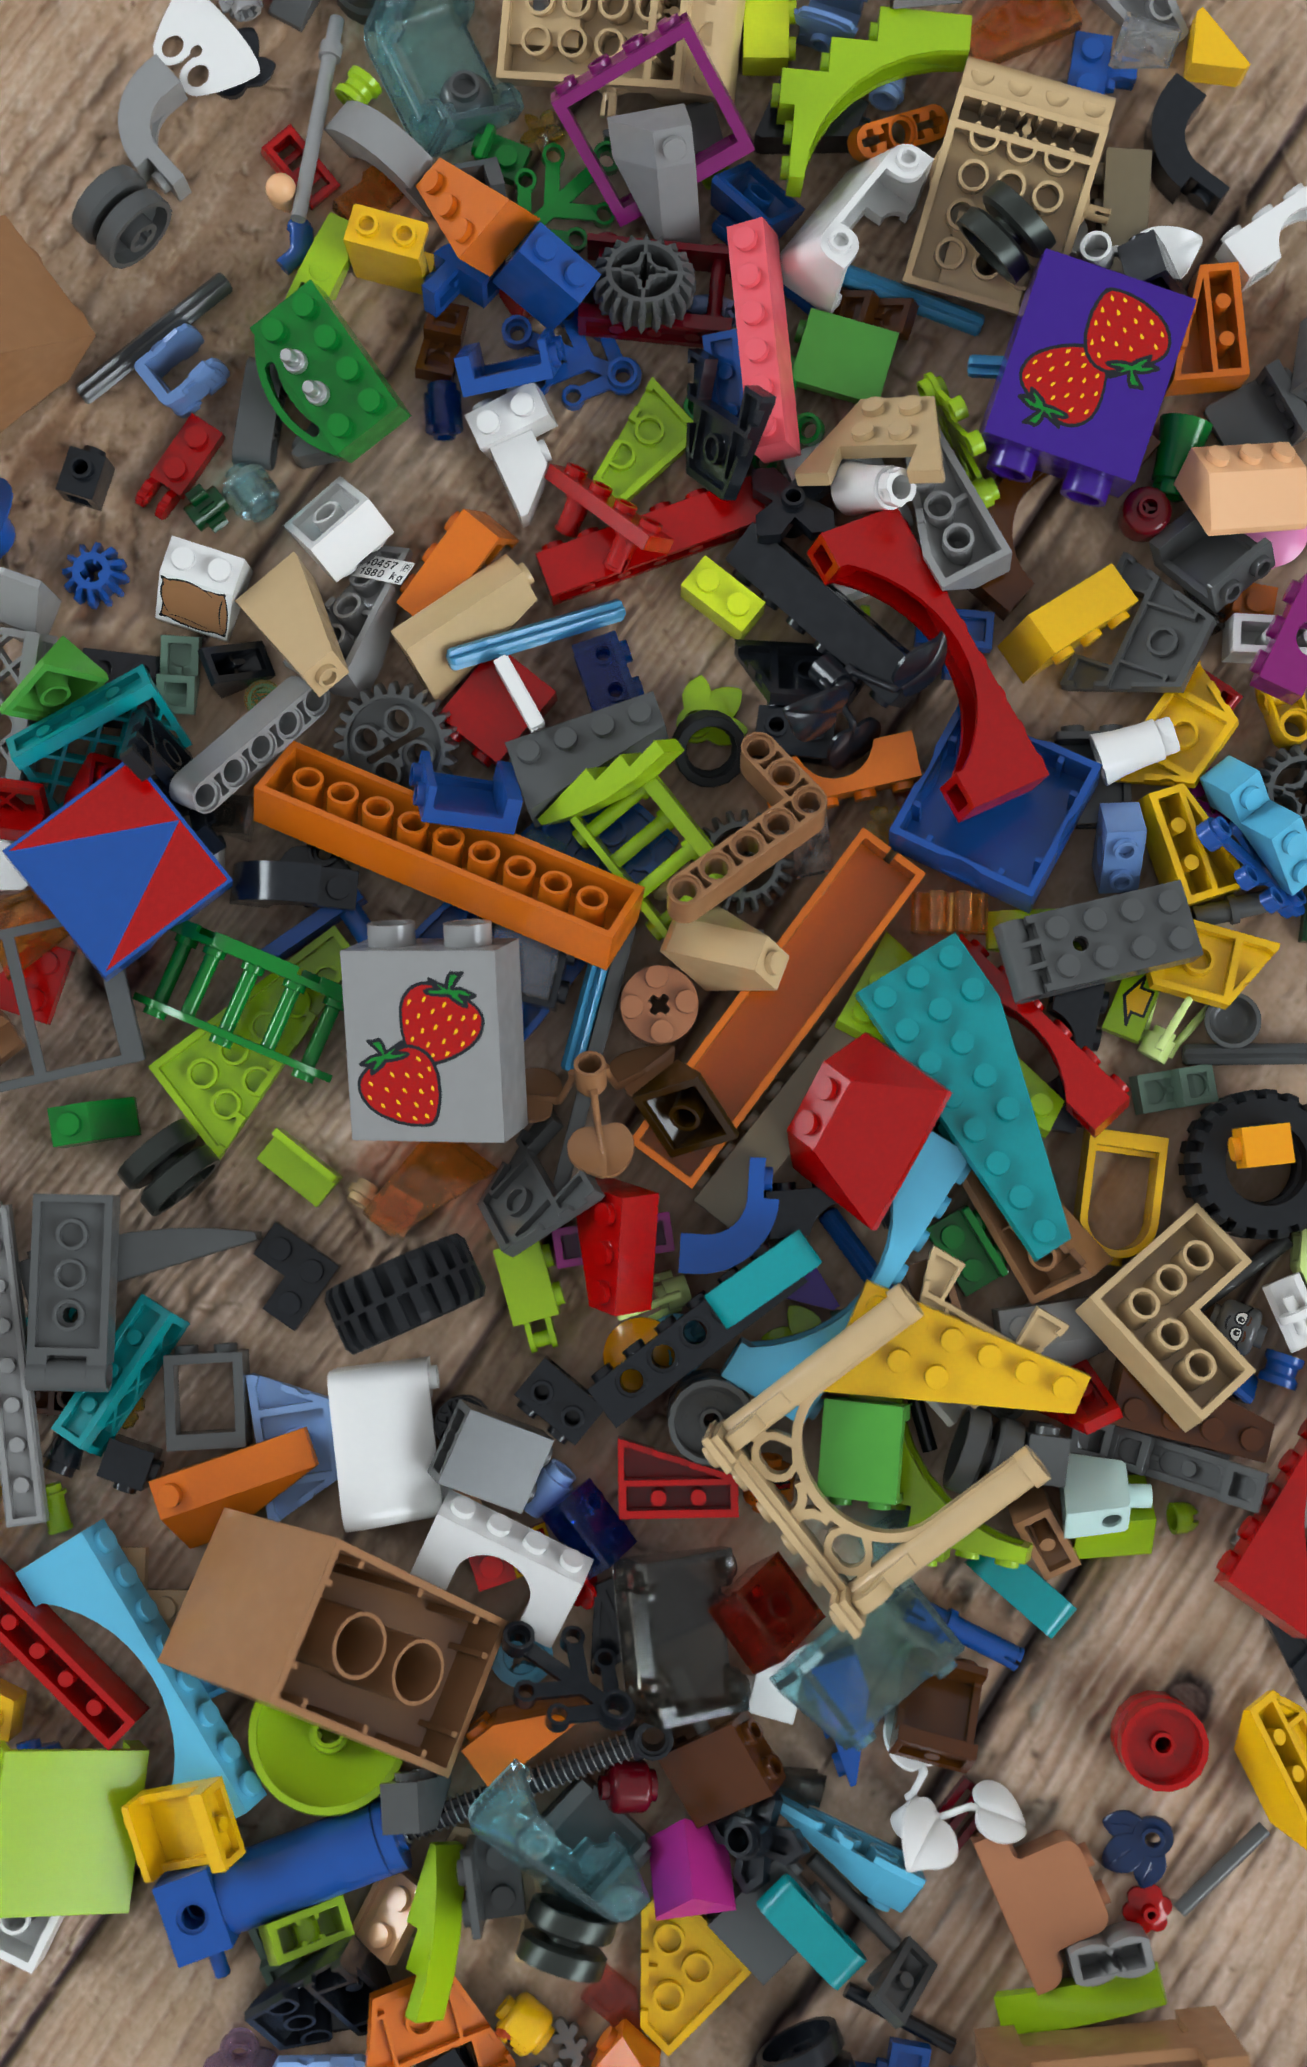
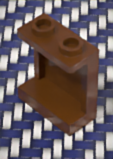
M929 1648L911 1649L902 1666L888 1753L967 1774L977 1760L979 1745L974 1744L981 1690L983 1683L987 1679L988 1669L978 1666L976 1662L969 1659L960 1658L954 1660L940 1656L937 1651Z
M747 1708L739 1710L731 1720L688 1740L685 1735L674 1739L672 1749L668 1755L658 1760L696 1828H700L773 1796L786 1779L781 1760L777 1755L773 1754L763 1736L760 1724L751 1716Z

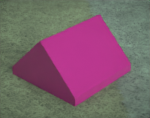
M684 1818L650 1837L651 1848L649 1851L652 1853L650 1856V1868L656 1921L736 1910L730 1855L725 1845L717 1844L708 1825L696 1828L692 1820Z

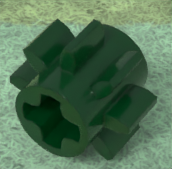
M197 484L185 494L190 503L183 510L201 532L209 526L214 533H217L229 523L224 514L231 507L214 485L205 491L200 484Z

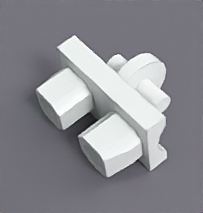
M1300 1273L1291 1274L1262 1286L1290 1352L1294 1353L1307 1347V1288Z

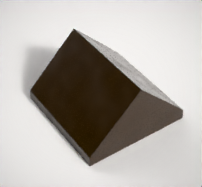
M679 1060L672 1063L632 1096L638 1109L671 1158L731 1141L739 1136V1132L701 1073Z

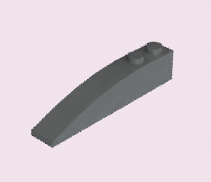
M168 1228L119 1234L117 1283L263 1239L262 1232L230 1228ZM31 1251L27 1252L29 1259L19 1262L21 1281L28 1304Z

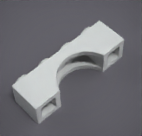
M1302 183L1289 190L1283 196L1284 201L1273 207L1271 204H1268L1260 209L1252 217L1253 222L1244 228L1240 224L1236 225L1222 236L1221 241L1223 243L1217 251L1215 258L1219 263L1239 262L1242 292L1270 274L1281 258L1279 248L1280 231L1290 224L1307 221V186L1304 187Z

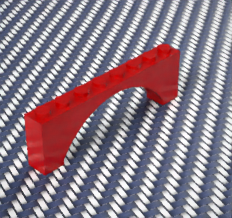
M899 509L882 510L820 533L806 553L825 586L831 583L839 584L882 601L905 616L929 641L935 638L940 633V630L946 636L947 655L944 663L953 680L958 696L961 713V739L952 775L939 789L958 823L1033 790L1050 774L1045 767L1042 756L1034 748L1026 734L1023 723L1017 718L1006 699L1005 691L998 685L987 665L985 656L978 650L968 632L965 621L960 618L949 599L948 592L940 589L923 559L922 550L911 532L909 523L903 518Z
M1306 1418L1297 1433L1300 1439L1294 1449L1291 1448L1286 1451L1278 1463L1280 1472L1274 1482H1269L1266 1485L1259 1513L1248 1516L1242 1522L1237 1532L1240 1538L1233 1550H1227L1217 1564L1219 1573L1214 1580L1218 1585L1291 1637L1307 1639V1548L1305 1540V1508L1307 1502Z

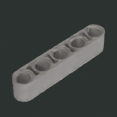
M290 676L174 775L169 785V793L172 800L203 814L214 811L325 714L331 701L330 691L328 690L319 698L300 676Z

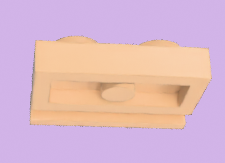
M407 1870L373 1883L352 1924L355 1932L354 1936H357L361 1943L387 1966L397 1965L416 1928L407 1922V1918L419 1880Z

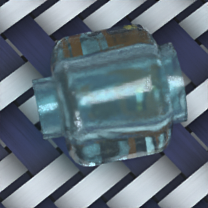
M239 463L228 470L222 494L240 519L261 522L277 510V501L280 495L279 488L261 465Z

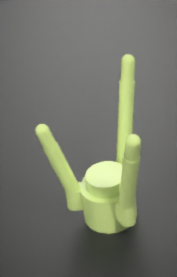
M1188 996L1185 998L1166 1029L1155 1025L1151 1031L1149 1029L1155 1010L1154 1006L1139 1041L1141 1043L1137 1051L1165 1065L1168 1058H1174L1179 1047L1204 1020L1208 1005H1205L1177 1037L1173 1033L1193 1001L1192 997Z
M671 1270L654 1274L653 1282H660L661 1285L654 1287L656 1299L652 1300L651 1310L658 1307L661 1310L648 1316V1318L658 1320L665 1315L680 1312L682 1307L686 1306L685 1304L692 1299L688 1283L683 1274L673 1277ZM647 1311L617 1316V1319L621 1321Z

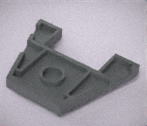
M1123 552L1116 569L1135 596L1143 598L1111 665L1074 653L1060 685L1066 691L1184 693L1216 626L1215 618L1180 591H1175L1163 582L1160 576L1152 570H1147L1139 564L1131 554Z
M554 1109L552 1115L547 1120L533 1123L529 1131L522 1129L516 1139L519 1148L509 1164L502 1162L477 1203L501 1251L512 1258L605 1197L594 1176L584 1171H579L559 1193L557 1192L537 1157L540 1151L564 1127Z

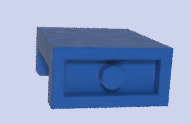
M553 327L545 328L537 339L538 354L487 365L484 363L479 342L464 345L454 357L463 398L554 378L562 365L561 359L566 358L561 335L555 336Z
M421 750L418 763H412L409 774V785L414 786L413 805L419 808L421 822L515 834L523 798L512 762L497 760L493 780L491 781L434 772L430 752Z

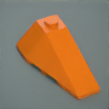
M306 1426L169 1472L148 1481L160 1520L191 1549L210 1542L224 1507L255 1515L274 1498L318 1466L319 1462Z

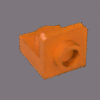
M1253 583L1234 602L1225 606L1223 620L1227 621L1234 613L1274 615L1278 588Z

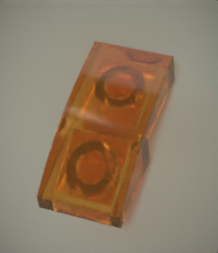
M371 166L363 172L360 183L333 200L332 210L338 216L349 221L354 204L389 212L405 195L385 174L376 167Z

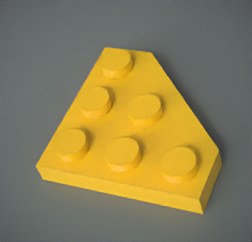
M652 1895L641 1906L640 2028L669 2057L751 1972L708 1927L705 1914L656 1921L654 1897Z

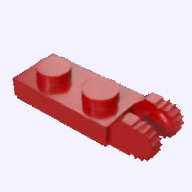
M191 413L149 474L150 478L145 480L135 497V503L143 508L146 507L161 486L169 491L164 494L156 506L154 514L159 519L166 520L179 501L185 499V494L192 489L226 438L224 433Z

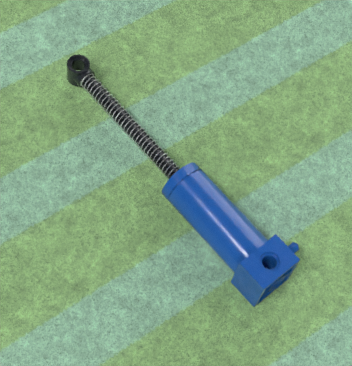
M655 1711L646 1712L634 1724L626 1728L622 1735L617 1736L615 1734V1737L611 1739L608 1736V1740L603 1741L601 1739V1743L596 1744L594 1742L593 1746L589 1747L586 1745L587 1748L582 1750L579 1747L577 1752L572 1750V1753L569 1755L565 1753V1756L561 1758L558 1755V1759L552 1760L550 1758V1762L545 1763L543 1761V1764L539 1766L536 1763V1767L531 1768L529 1766V1770L524 1771L522 1769V1772L518 1774L514 1772L513 1776H508L491 1790L485 1784L484 1787L478 1785L476 1790L471 1788V1791L468 1793L464 1791V1794L460 1796L458 1793L454 1798L449 1796V1800L445 1801L437 1829L421 1834L382 1835L381 1797H379L369 1805L352 1813L326 1817L246 1847V1853L226 1872L212 1874L209 1865L165 1872L152 1888V1892L178 1968L209 1957L215 1977L218 1979L224 1978L231 1972L224 1951L234 1947L242 1932L411 1869V1843H413L414 1839L419 1841L421 1836L426 1838L428 1833L434 1835L436 1830L442 1832L443 1828L448 1830L450 1825L456 1827L458 1822L463 1824L466 1819L471 1821V1817L477 1819L479 1814L485 1816L487 1811L492 1813L495 1808L500 1810V1806L506 1808L508 1803L514 1805L516 1800L521 1802L524 1797L529 1799V1795L535 1797L537 1792L543 1794L545 1789L548 1791L551 1790V1787L557 1789L559 1784L564 1786L567 1781L572 1783L573 1779L579 1780L580 1776L586 1778L588 1773L593 1775L596 1770L601 1772V1768L608 1769L609 1765L614 1767V1763L619 1762L622 1764L625 1759L630 1761V1757H633L636 1762L643 1759L651 1761L661 1760L672 1749V1724L662 1713ZM652 1727L659 1728L664 1733V1738L657 1744H649L642 1737L645 1730Z

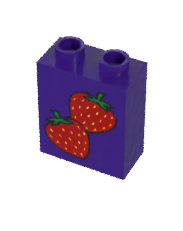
M1046 248L1032 271L979 429L986 445L984 453L990 454L986 468L1000 477L1018 482H1030L1034 470L1064 479L1060 490L1061 495L1087 506L1104 507L1109 495L1119 498L1136 481L1197 299Z

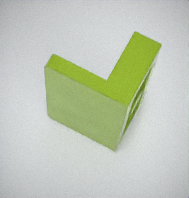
M275 1128L271 1133L274 1136L273 1139L256 1159L315 1207H320L343 1176L282 1128Z

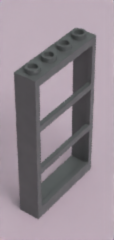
M57 918L0 930V940L3 942L34 1075L0 1082V1092L146 1059L126 969H124L108 982L104 980L121 1055L52 1071L46 1070L15 937L63 927Z

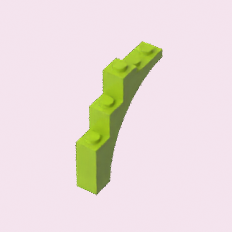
M880 6L877 22H870L868 40L831 37L829 53H821L819 71L782 67L780 83H773L770 108H778L776 124L784 125L783 144L790 145L789 156L782 155L779 180L787 181L785 196L801 198L805 172L816 145L832 122L853 102L880 86L904 77L931 72H964L970 51L972 15L906 8L891 9L890 7Z
M849 1395L852 1398L904 1403L903 1399ZM906 1421L900 1492H903V1501L897 1505H892V1509L904 1511L906 1506H911L909 1527L929 1518L953 1499L949 1497L929 1472L914 1444L908 1422ZM983 1523L951 1548L956 1549L955 1555L962 1558L978 1560L979 1555L995 1558L994 1563L998 1566L1018 1569L1019 1564L1025 1565L1031 1559L1033 1543L1003 1534ZM951 1548L926 1566L936 1567L937 1562L943 1563L949 1558Z

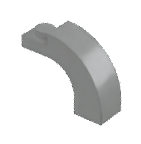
M155 54L135 72L125 87L118 110L119 135L134 170L147 183L152 178L165 194L171 191L181 202L192 191L185 176L159 148L158 137L164 121L187 101L188 97L181 81Z
M347 100L324 130L349 158L363 159L372 164L401 190L423 216L430 217L432 213L415 186L433 166L432 163L435 160L406 131L384 114L362 102Z

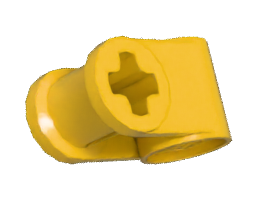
M1255 688L1256 701L1264 716L1273 744L1279 749L1284 748L1290 751L1293 745H1301L1307 740V701L1305 692L1299 700L1290 705ZM1285 722L1294 723L1298 727L1299 737L1291 736L1286 732Z

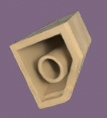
M715 906L691 923L682 924L672 919L660 949L662 954L705 991H777L790 957L767 935L719 906Z

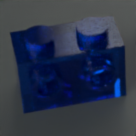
M616 631L571 645L573 657L592 712L645 694L639 676L631 677L627 663L633 662L626 639L619 641ZM615 693L621 694L618 697L611 696Z
M590 1478L573 1488V1490L541 1515V1518L560 1543L594 1559L587 1575L588 1580L610 1568L638 1542Z

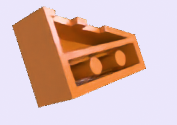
M441 157L438 158L415 186L457 257L489 277L540 220L531 212Z
M1239 262L1200 265L1189 283L1187 292L1189 297L1197 299L1164 397L1235 391L1241 388L1250 375Z
M470 509L455 512L445 524L444 529L447 532L440 542L433 543L422 557L424 564L418 573L408 576L401 585L400 592L402 595L396 603L410 615L414 616L490 565L506 545L513 549L520 540L486 512Z

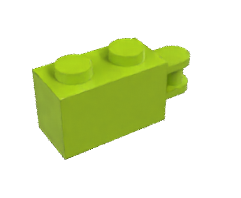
M539 1240L513 1258L503 1253L500 1248L493 1250L513 1327L524 1324L532 1354L538 1352V1348L552 1344L553 1348L558 1347L559 1343L551 1316L561 1313L559 1305L565 1304V1298L560 1281L552 1282L549 1267L555 1266V1261L550 1244L542 1245V1241ZM544 1318L547 1329L534 1333L531 1322Z

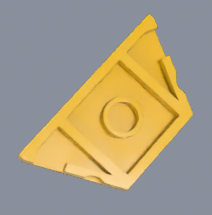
M1200 660L1184 693H1164L1145 720L1153 719L1155 721L1164 717H1170L1179 741L1180 751L1166 756V760L1146 766L1115 782L1170 787L1184 783L1187 788H1195L1200 781L1199 778L1206 773L1239 725L1238 718L1221 697V692L1214 681H1211L1201 666Z
M1193 919L1204 954L1191 963L1146 973L1149 989L1181 998L1190 996L1193 1001L1226 1010L1279 950L1280 943Z

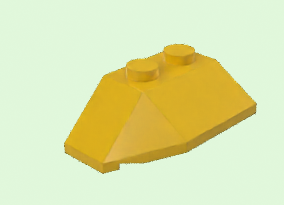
M1268 1690L1243 1710L1234 1751L1270 1823L1307 1850V1713L1303 1707L1290 1699L1280 1696L1274 1690Z

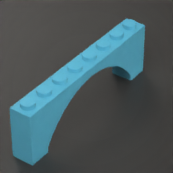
M931 1131L890 1206V1224L887 1241L881 1259L870 1278V1281L889 1288L891 1284L897 1285L901 1283L909 1269V1266L905 1264L913 1250L918 1253L923 1248L930 1236V1232L926 1228L934 1216L938 1219L943 1216L951 1202V1198L947 1196L955 1183L961 1185L972 1169L957 1146L934 1131ZM860 1293L833 1317L800 1333L758 1341H749L741 1336L721 1368V1376L756 1397L846 1328ZM824 1392L812 1403L805 1421L807 1418L814 1420L824 1405V1399L821 1396ZM799 1405L785 1416L794 1421Z
M104 1518L15 1573L35 1607L42 1603L58 1606L97 1622L125 1643L143 1663L163 1698L170 1719L175 1753L172 1785L222 1776L235 1819L250 1811L267 1795L260 1778L253 1771L241 1751L238 1741L231 1734L220 1715L218 1707L212 1702L201 1681L157 1662L169 1636L170 1629Z

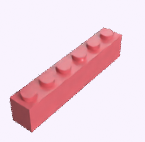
M763 217L727 226L726 230L743 392L745 385H759L776 397L775 405L754 454L764 464L800 456L801 448L778 234Z

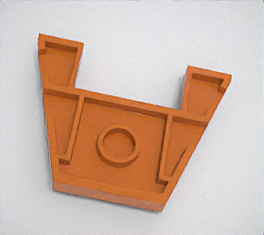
M416 1975L369 1993L365 2067H410L470 2042L477 2067L516 2066L510 2052L497 2037L493 2028L455 1975L444 2020L414 2023L405 2017Z

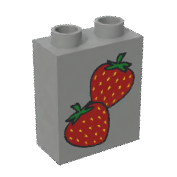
M391 919L367 923L368 939L340 951L352 1140L506 1143L528 1125L519 938H492V922L487 919L447 921L443 923L444 938H416L414 920Z

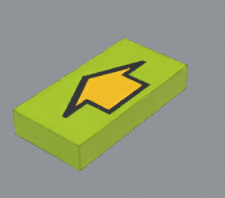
M1146 973L1121 980L1102 1025V1031L1139 1044L1160 994V991L1149 989Z

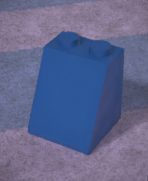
M537 222L523 238L492 282L543 326L555 329L581 304L602 274L544 224Z

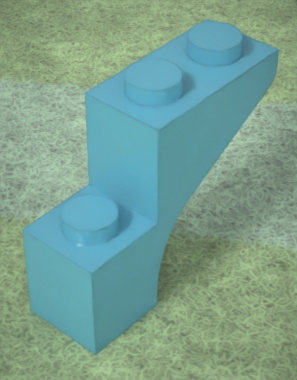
M1228 755L1199 778L1210 807L1221 812L1241 830L1280 888L1293 896L1307 885V830L1302 816L1270 800L1258 769Z

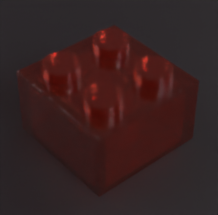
M779 1551L751 1565L707 1608L709 1614L754 1675L783 1662L826 1617Z

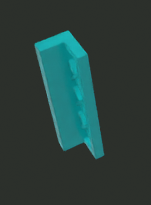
M141 1294L115 1332L114 1362H112L113 1378L110 1391L75 1392L51 1429L79 1449L101 1457L106 1450L109 1439L116 1436L162 1367L163 1356L172 1352L190 1323L167 1310L148 1296Z

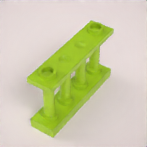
M657 775L627 797L608 806L591 822L587 823L583 817L574 816L569 821L576 828L572 835L585 850L591 847L612 874L635 883L634 880L622 867L667 828L671 831L676 827L685 838L680 843L682 847L638 883V885L645 887L641 904V911L649 919L645 922V926L660 941L663 938L665 939L672 918H670L667 910L660 914L646 896L691 859L696 861L713 849L715 845ZM651 797L660 807L656 812L657 817L612 854L598 835L641 799L647 800ZM718 873L708 875L710 878L720 879L724 877L722 874ZM684 895V896H683L681 899H679V900H680V901H690V900H692L693 898L690 897V896Z

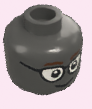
M1227 1299L1222 1305L1216 1303L1210 1318L1214 1326L1242 1356L1248 1355L1252 1346L1260 1349L1268 1330L1267 1326L1261 1325L1263 1318L1261 1310L1234 1299Z

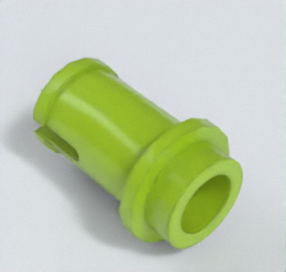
M60 1481L46 1484L50 1519L46 1522L48 1534H58L73 1528L74 1525L71 1522L64 1496L67 1493V1488H62Z

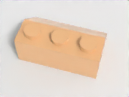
M1289 442L1191 447L1174 482V486L1208 536L1300 530L1306 528L1307 467Z

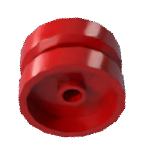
M1146 1690L1130 1696L1118 1707L1111 1722L1110 1741L1116 1757L1139 1784L1153 1791L1173 1792L1188 1787L1201 1775L1208 1761L1209 1739L1202 1722L1180 1699L1164 1691Z

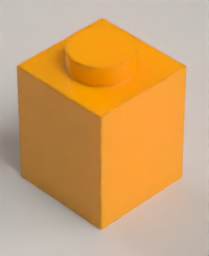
M1290 1122L1232 1129L1233 1137L1228 1139V1150L1231 1160L1236 1161L1237 1169L1295 1163Z

